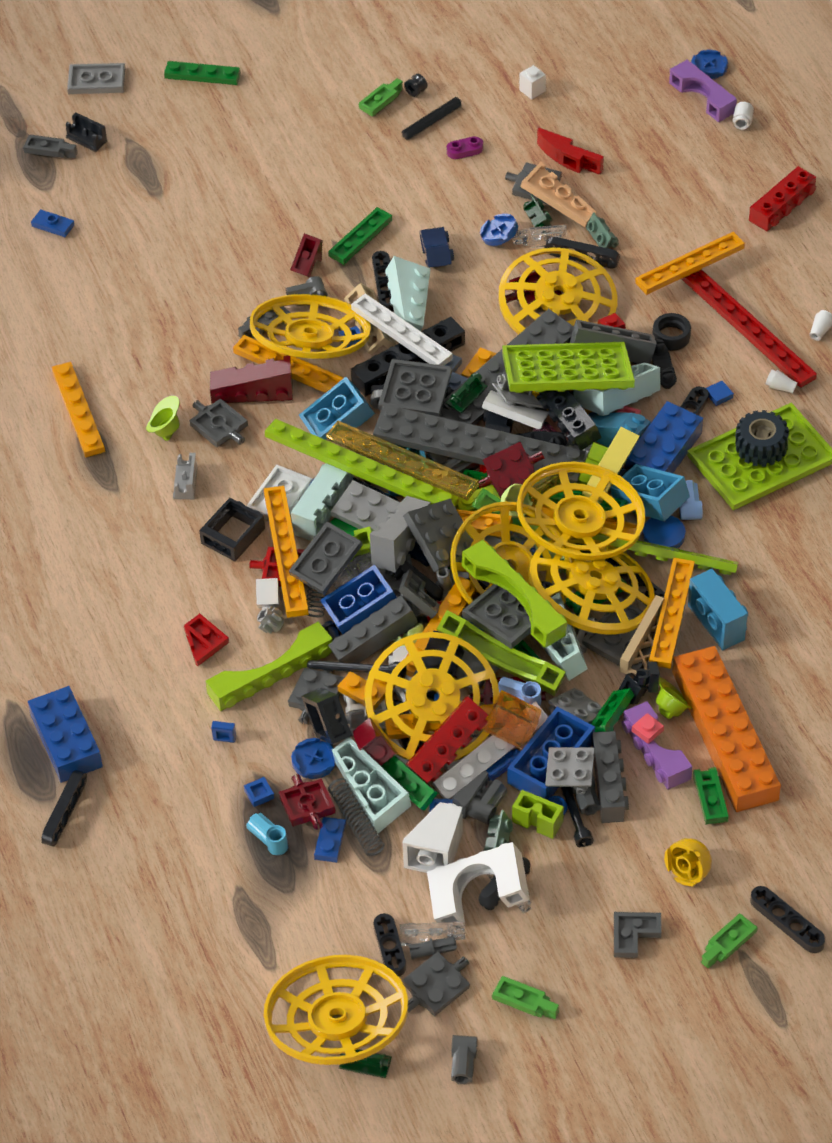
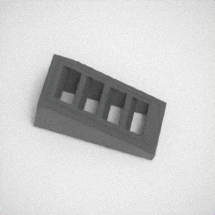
M483 771L453 796V804L462 807L463 819L468 817L467 810L472 799L479 797L488 784V772Z

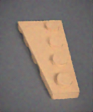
M540 162L522 181L520 187L583 227H586L592 213H596V211L580 196L573 195L571 188L567 184L563 185L557 180L558 176L553 172H548L545 169L546 165Z

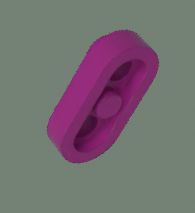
M472 136L451 141L446 147L447 156L451 159H461L478 155L483 151V140Z

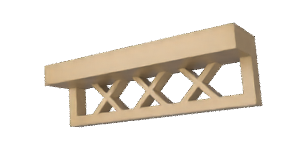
M362 283L344 298L346 303L352 304V300L357 295L360 298L366 293L379 302L374 290ZM353 318L360 332L364 333L362 326ZM370 323V337L364 345L368 354L373 355L382 345L387 348L397 345L395 339ZM376 336L377 341L371 346L372 338Z
M656 595L620 659L619 672L624 674L633 673L636 676V670L631 669V666L641 661L644 669L647 670L650 654L643 656L641 649L650 646L652 648L654 640H652L650 632H655L657 629L658 618L664 601L663 597Z

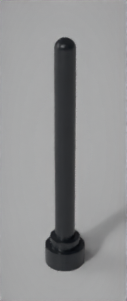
M309 660L307 662L309 669L369 673L374 665ZM400 662L381 665L378 670L391 674ZM407 666L401 670L398 677L405 679Z
M561 787L576 829L574 834L576 846L580 848L592 845L594 842L592 833L584 827L571 787Z

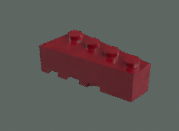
M283 356L282 360L277 361L274 358L268 359L266 363L259 365L249 363L240 369L230 367L210 372L211 404L219 399L225 403L293 400L291 356Z

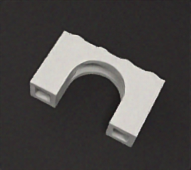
M513 842L502 844L488 851H481L477 855L461 858L451 864L438 866L433 870L427 871L434 920L443 930L465 923L462 893L466 885L477 876L484 874L496 876L499 898L508 908L530 900L522 853Z

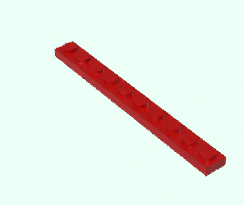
M702 269L681 279L782 372L797 382L800 388L816 380L817 373Z

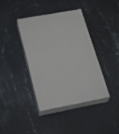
M125 63L70 64L68 94L124 93Z

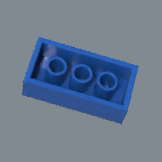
M667 401L636 443L625 462V469L632 468L635 464L674 473L687 455V450L692 448L702 434L703 418Z
M70 686L27 701L33 723L60 783L69 780L74 770L89 773L103 767L100 750Z
M557 706L507 768V784L520 791L524 790L548 800L559 788L545 786L549 748H591L595 726Z

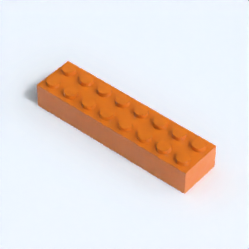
M712 646L674 656L673 676L687 704L692 707V709L689 708V711L735 811L740 812L779 801L781 784L716 647Z

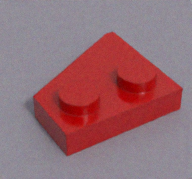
M200 613L183 625L196 666L201 665L229 643V637Z

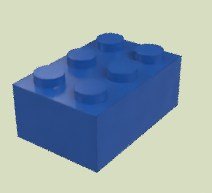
M373 565L320 601L343 635L351 630L354 625L361 623L373 612L379 611L397 597L377 567Z

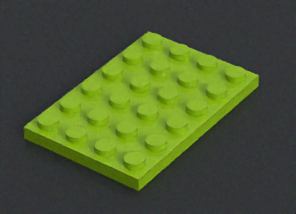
M625 342L502 345L503 360L510 392H544L547 390L563 392L566 390L585 391L587 389L607 390L611 388L626 390L635 387V379Z
M792 402L772 411L775 413V416L780 415L782 421L785 420L789 428L785 457L782 456L781 461H775L774 465L767 463L766 467H762L759 464L753 466V462L748 464L745 462V458L741 459L739 453L736 452L735 446L736 428L687 450L689 459L733 511L832 464L831 446Z

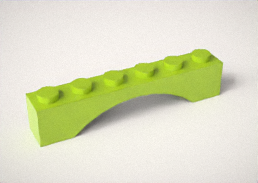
M481 540L462 552V567L475 579L498 585L518 599L529 616L531 635L544 648L566 636V618L559 614L548 600H544L537 590L530 586L523 576L510 566L506 559H502L496 553V550L491 545L489 546L484 540Z
M448 610L436 631L456 636L468 642L489 663L526 682L538 683L541 690L555 696L565 677L564 670L514 648L510 649L475 627L469 621ZM461 646L462 649H464V650L470 652L468 649H466L465 647Z
M318 621L301 630L290 649L275 661L251 670L223 671L205 681L207 694L220 711L231 708L241 700L252 697L258 691L271 687L275 682L291 676L302 668H306L309 660H319L327 657L332 653L329 644L333 642L332 638Z

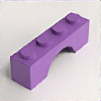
M685 60L670 69L669 83L681 93L697 92L707 98L706 113L718 123L734 114L737 102L735 96L698 69L696 65Z
M648 701L625 710L622 727L633 738L636 749L641 750L644 754L646 764L654 769L657 780L663 783L667 790L691 780L692 765L681 750L662 748L654 740L647 744L632 732V725L646 713L658 721V716Z

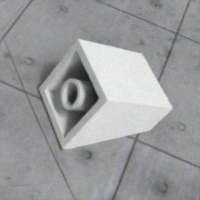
M440 802L404 838V868L427 873V871L433 870L438 866H445L454 862L463 834L462 807L453 803L446 804Z

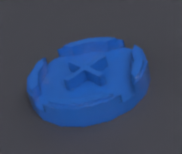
M702 50L696 56L694 55L691 60L693 65H696L698 69L707 74L711 79L723 76L728 68L727 57L720 55L721 52L717 50Z
M498 214L494 216L495 219L487 220L483 224L480 235L485 244L497 246L508 242L514 237L519 226L511 214Z
M670 515L665 521L650 518L644 524L643 538L645 542L679 548L685 540L686 530L684 524L674 516Z
M310 738L299 742L291 755L293 769L297 774L308 779H319L330 774L336 764L332 753L333 746L328 742L321 741L319 738Z

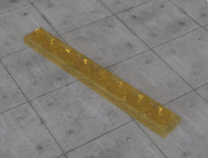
M337 420L326 434L327 440L465 500H469L479 487L478 480L341 421Z

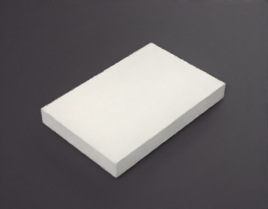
M492 390L482 405L483 409L536 429H541L548 416V411L538 407L531 409L518 403L510 405L504 401L500 394Z
M276 464L247 504V507L258 510L264 515V519L269 521L263 488L284 486L291 515V511L313 479Z

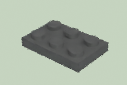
M326 522L291 567L289 573L291 576L325 595L362 547V542L331 523Z

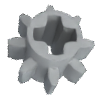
M272 606L269 609L267 607L263 608L257 616V621L261 623L258 628L265 633L278 632L284 624V619L280 617L283 612Z

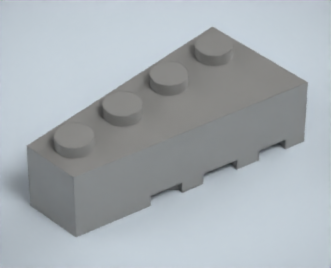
M406 496L395 508V513H390L387 516L386 523L381 522L378 525V531L370 533L372 566L375 565L378 568L396 572L399 566L404 564L407 554L415 546L416 539L403 515L409 511L428 506L430 502Z

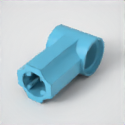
M255 813L250 817L246 824L247 829L268 846V851L271 854L282 855L288 850L286 831L282 826L275 825L262 813Z

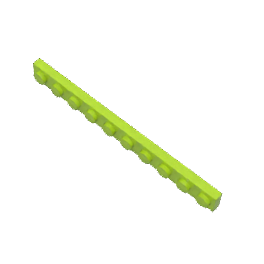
M274 419L265 430L264 437L401 496H410L428 501L430 505L451 499L456 507L459 502V497L278 419Z
M529 525L534 531L539 527ZM599 533L592 538L603 542L610 537ZM617 539L610 545L619 548L629 541ZM637 540L628 549L635 551V555L647 557V554L655 555V559L661 561H668V559L673 558L695 561L699 569L710 570L715 568L719 569V573L731 575L732 572L736 573L739 563Z

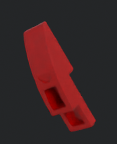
M542 128L537 129L538 146L555 162L577 173H580L582 169L599 175L602 173L604 156L574 146L573 139Z

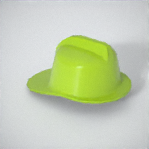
M169 396L157 404L146 426V430L149 433H155L165 441L171 438L180 426L177 416L180 405L179 398Z
M659 677L661 689L656 698V704L659 706V711L663 716L670 719L673 716H680L687 708L692 709L676 687L664 678Z

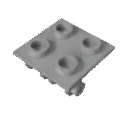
M506 374L499 375L497 383H492L498 391L497 393L510 405L518 403L534 409V407L543 408L532 394V391H525L523 393L510 392Z
M576 688L548 701L551 704L549 707L551 713L558 706L587 723L592 722L602 708L599 703L592 701Z
M549 748L545 786L574 787L578 794H585V791L592 784L595 749Z

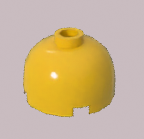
M683 838L673 843L665 851L664 861L668 872L672 871L677 876L674 879L684 886L696 885L710 872L712 864L711 854L708 848L697 839Z

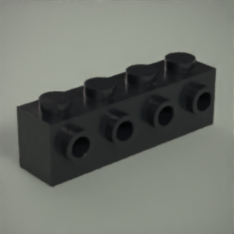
M556 390L538 392L541 397L539 403L545 411L549 410L548 414L553 422L558 421V428L563 434L567 433L566 437L572 446L576 444L579 450L582 451L593 444V442L602 438L596 424L569 390L563 392Z

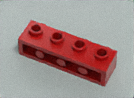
M797 166L750 206L749 221L765 231L770 230L773 226H777L782 218L788 216L796 206H800L809 195L814 194L816 190V176Z
M466 696L406 765L425 782L429 783L430 780L435 782L442 774L440 769L446 763L450 765L458 756L455 752L461 746L465 748L473 739L471 734L476 729L480 731L487 724L486 718L488 714Z

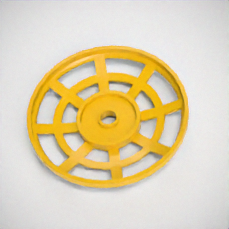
M542 248L522 255L506 269L499 285L498 301L504 319L519 335L526 329L519 322L528 315L536 320L540 317L535 312L539 307L545 311L550 309L558 316L573 312L577 320L589 322L588 319L594 315L599 304L610 307L608 315L616 313L618 296L612 278L597 261L578 251L566 248ZM542 254H561L560 258L545 259L539 262L531 258ZM568 257H577L596 269L589 271L584 266L568 260ZM521 262L530 266L523 272L519 282L506 283L508 276L515 266ZM559 263L558 271L547 272L542 267L547 264ZM567 265L577 268L583 274L575 277L566 272ZM534 270L541 276L537 283L525 282L529 274ZM603 275L608 281L612 292V300L601 296L600 287L595 277ZM590 280L595 294L583 291L581 283ZM505 290H517L518 300L523 309L515 316L512 315L506 303ZM523 290L535 291L536 300L528 305ZM561 290L564 294L557 295L554 291ZM582 299L593 301L591 308L585 314L579 308ZM576 319L569 320L567 322L574 326Z
M292 294L272 298L258 305L250 316V330L256 340L274 351L300 358L326 359L353 353L367 343L371 332L370 322L351 310V304L321 295ZM307 304L310 305V312L286 314L280 307ZM318 306L336 309L347 315L338 320L329 315L318 313ZM270 310H273L279 316L272 320L269 326L257 322L263 314ZM296 318H308V319H297V320H294V321L292 320V319H296ZM354 318L362 326L364 333L352 335L346 323ZM320 320H324V321L330 322V323H332V324L329 325V324H327L326 322H323V321H320ZM282 322L287 324L286 331L276 329V326ZM256 327L264 331H267L268 337L271 341L267 340L261 334H259V332L256 330ZM340 328L344 331L345 336H334V330ZM274 334L284 336L287 341L279 342ZM362 339L358 343L347 347L352 340ZM332 342H343L336 348L330 346ZM287 346H294V347H297V348H303V350L300 351V350L292 349V348L287 347ZM311 349H316V350H322V349H324V350H326V351H322V352H311Z
M560 462L540 468L524 481L517 499L519 521L530 537L551 552L573 559L602 560L619 555L636 543L645 523V508L642 499L633 486L613 471L590 463ZM567 473H584L601 479L596 487L570 483ZM559 474L561 485L552 487L543 494L532 487L546 477ZM610 482L622 490L632 503L620 507L614 498L604 492L608 483ZM572 490L586 491L592 494L590 497L574 495ZM564 492L565 498L561 499L557 504L549 499L557 493ZM526 494H530L537 500L536 509L541 511L543 505L553 510V518L542 519L541 512L535 510V518L524 517L522 504ZM602 498L612 507V510L604 511L603 507L597 502L598 499ZM636 511L637 528L634 535L622 532L624 527L623 514ZM576 515H579V516L582 517L583 519H579V518H577V517H575V516H576ZM617 517L616 530L604 527L605 519ZM529 525L539 526L541 531L554 543L551 544L544 540ZM546 526H557L563 534L557 538ZM601 533L610 538L595 544L592 537ZM571 537L583 539L586 545L571 544L567 541ZM617 539L629 541L612 551L601 553L599 550L609 546ZM564 546L567 548L584 551L590 550L591 553L589 554L573 552L562 549V547Z
M496 502L483 506L473 512L456 532L450 553L451 570L459 592L469 605L473 600L464 589L457 572L468 571L462 567L461 562H456L457 546L464 531L474 540L471 546L481 540H484L490 546L484 538L492 533L501 531V542L493 548L502 559L512 563L515 571L520 573L530 585L528 570L533 555L529 550L534 545L538 548L541 545L532 539L522 526L509 524V511L517 512V502ZM522 504L523 514L535 518V510L540 511L530 505ZM500 511V524L490 526L480 534L471 525L473 521L485 514ZM540 511L542 519L550 518L545 513ZM546 526L557 538L563 534L557 526ZM539 527L534 531L540 537L544 534ZM510 531L526 536L528 538L523 545L510 541ZM548 549L542 552L543 558L552 559ZM564 557L565 560H561L569 563L575 561V559ZM537 565V571H546L545 581L552 584L551 566ZM566 569V580L569 579V577H568L569 570H567V569ZM468 572L472 585L480 595L493 585L490 583L483 590L477 579ZM562 593L561 598L565 604L567 597Z
M573 537L567 541L568 543L585 544L583 539ZM593 539L594 542H595V544H599V543L602 542V541ZM609 545L599 550L603 553L617 548ZM540 546L529 564V583L544 600H548L552 607L566 618L567 624L591 633L610 635L627 633L638 628L654 600L655 594L650 578L644 569L629 555L623 552L611 557L621 565L614 567L605 559H576L573 563L561 561L560 559L563 556L556 554L553 559L539 558L546 548ZM564 547L565 550L582 553L579 550ZM537 565L551 566V576L555 585L546 589L543 588L538 577ZM558 567L569 570V579L561 580ZM628 573L632 586L622 582L620 574ZM634 573H638L644 581L649 598L638 591V581ZM573 586L579 593L585 596V599L575 595L568 588ZM619 588L630 594L623 602H619L616 597ZM561 591L568 599L582 606L579 616L561 607L550 596ZM638 598L647 607L639 616L629 620L624 609L629 607ZM609 599L612 605L593 603V600ZM590 610L616 612L621 623L594 622L588 620Z
M417 633L393 643L375 661L365 686L366 714L368 718L373 720L396 750V755L409 761L415 754L419 741L426 742L431 736L423 734L426 723L442 724L461 703L459 689L472 685L473 701L479 706L480 690L478 682L490 679L493 690V707L491 715L488 714L486 718L488 721L487 725L476 740L467 747L459 748L455 752L458 756L454 761H457L470 754L489 736L499 711L500 695L498 682L489 662L468 642L445 633ZM423 638H440L449 640L450 643L446 652L441 650H423L418 652L413 641ZM405 645L409 656L398 663L391 674L378 670L389 654L398 647ZM458 645L472 652L486 670L474 674L464 661L454 655ZM434 656L441 657L443 660L439 669H426L422 658ZM411 662L414 663L418 673L410 681L398 677V674L405 666ZM451 662L457 664L466 673L467 677L455 680L447 673ZM374 679L387 683L385 693L387 710L375 715L372 705ZM394 685L406 689V701L394 706L392 698ZM431 690L436 691L439 694V699L437 701L428 700L427 692ZM409 710L418 719L414 730L408 727L398 715ZM392 718L397 727L411 737L407 749L405 750L394 743L384 733L379 724Z
M331 955L307 961L284 974L268 993L263 1015L270 1039L287 1055L312 1064L337 1065L367 1058L390 1044L400 1033L406 1022L408 997L401 979L384 964L361 956ZM352 967L363 969L364 971L358 981L351 979L329 980L326 969ZM317 971L320 983L307 988L297 997L286 990L298 979ZM375 973L387 980L397 993L384 999L376 989L368 985L372 974ZM334 987L354 988L350 994L345 992L333 993L332 990ZM323 991L324 996L318 998L313 1004L305 1001L311 995ZM362 992H365L377 1003L365 1007L359 997ZM280 997L291 1004L287 1013V1024L273 1025V1009ZM400 1001L401 1017L395 1028H384L387 1021V1007ZM298 1008L308 1013L309 1022L294 1024ZM380 1011V1019L377 1026L365 1024L367 1015ZM334 1015H341L340 1018H332ZM311 1030L318 1037L312 1043H309L298 1032ZM359 1032L370 1034L364 1040L352 1045L350 1038ZM275 1033H290L293 1039L305 1049L298 1052L288 1047L277 1038ZM377 1036H387L372 1047L357 1053L355 1052V1050L369 1044ZM327 1040L340 1041L342 1048H323L321 1046ZM315 1052L324 1054H346L345 1056L339 1057L312 1056V1054Z

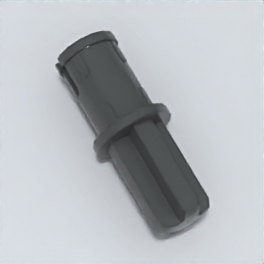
M455 937L437 940L430 938V941L409 944L411 959L434 955L436 952L457 950Z

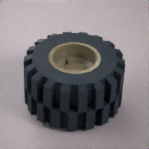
M757 410L753 411V414L747 413L745 418L742 417L736 426L735 446L741 459L745 458V462L748 464L753 462V466L759 464L762 467H766L767 463L774 465L775 461H781L782 456L785 457L788 449L789 428L786 421H782V417L780 415L775 416V413L772 411L767 413V410H762V412Z

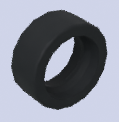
M666 313L654 321L652 335H654L655 340H663L669 351L680 350L690 341L691 325L688 319L680 314ZM674 327L680 329L683 333L671 337L662 334L660 331L664 328Z

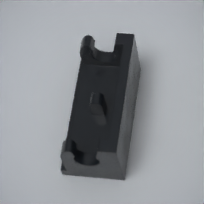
M75 112L72 115V125L70 122H66V138L97 152L107 142L105 126Z

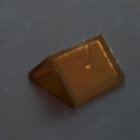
M501 690L488 716V722L482 730L522 750L536 729L542 710Z

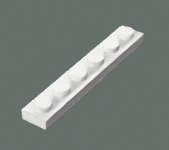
M366 293L351 304V310L429 364L445 366L453 359V353Z
M535 701L439 777L432 785L443 799H450L480 773L492 766L541 727L548 716Z

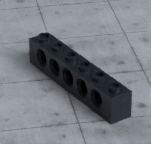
M452 317L442 320L422 331V333L450 352L465 345V330ZM399 343L352 367L351 381L366 397L371 394L372 385L385 384L392 359L429 363Z

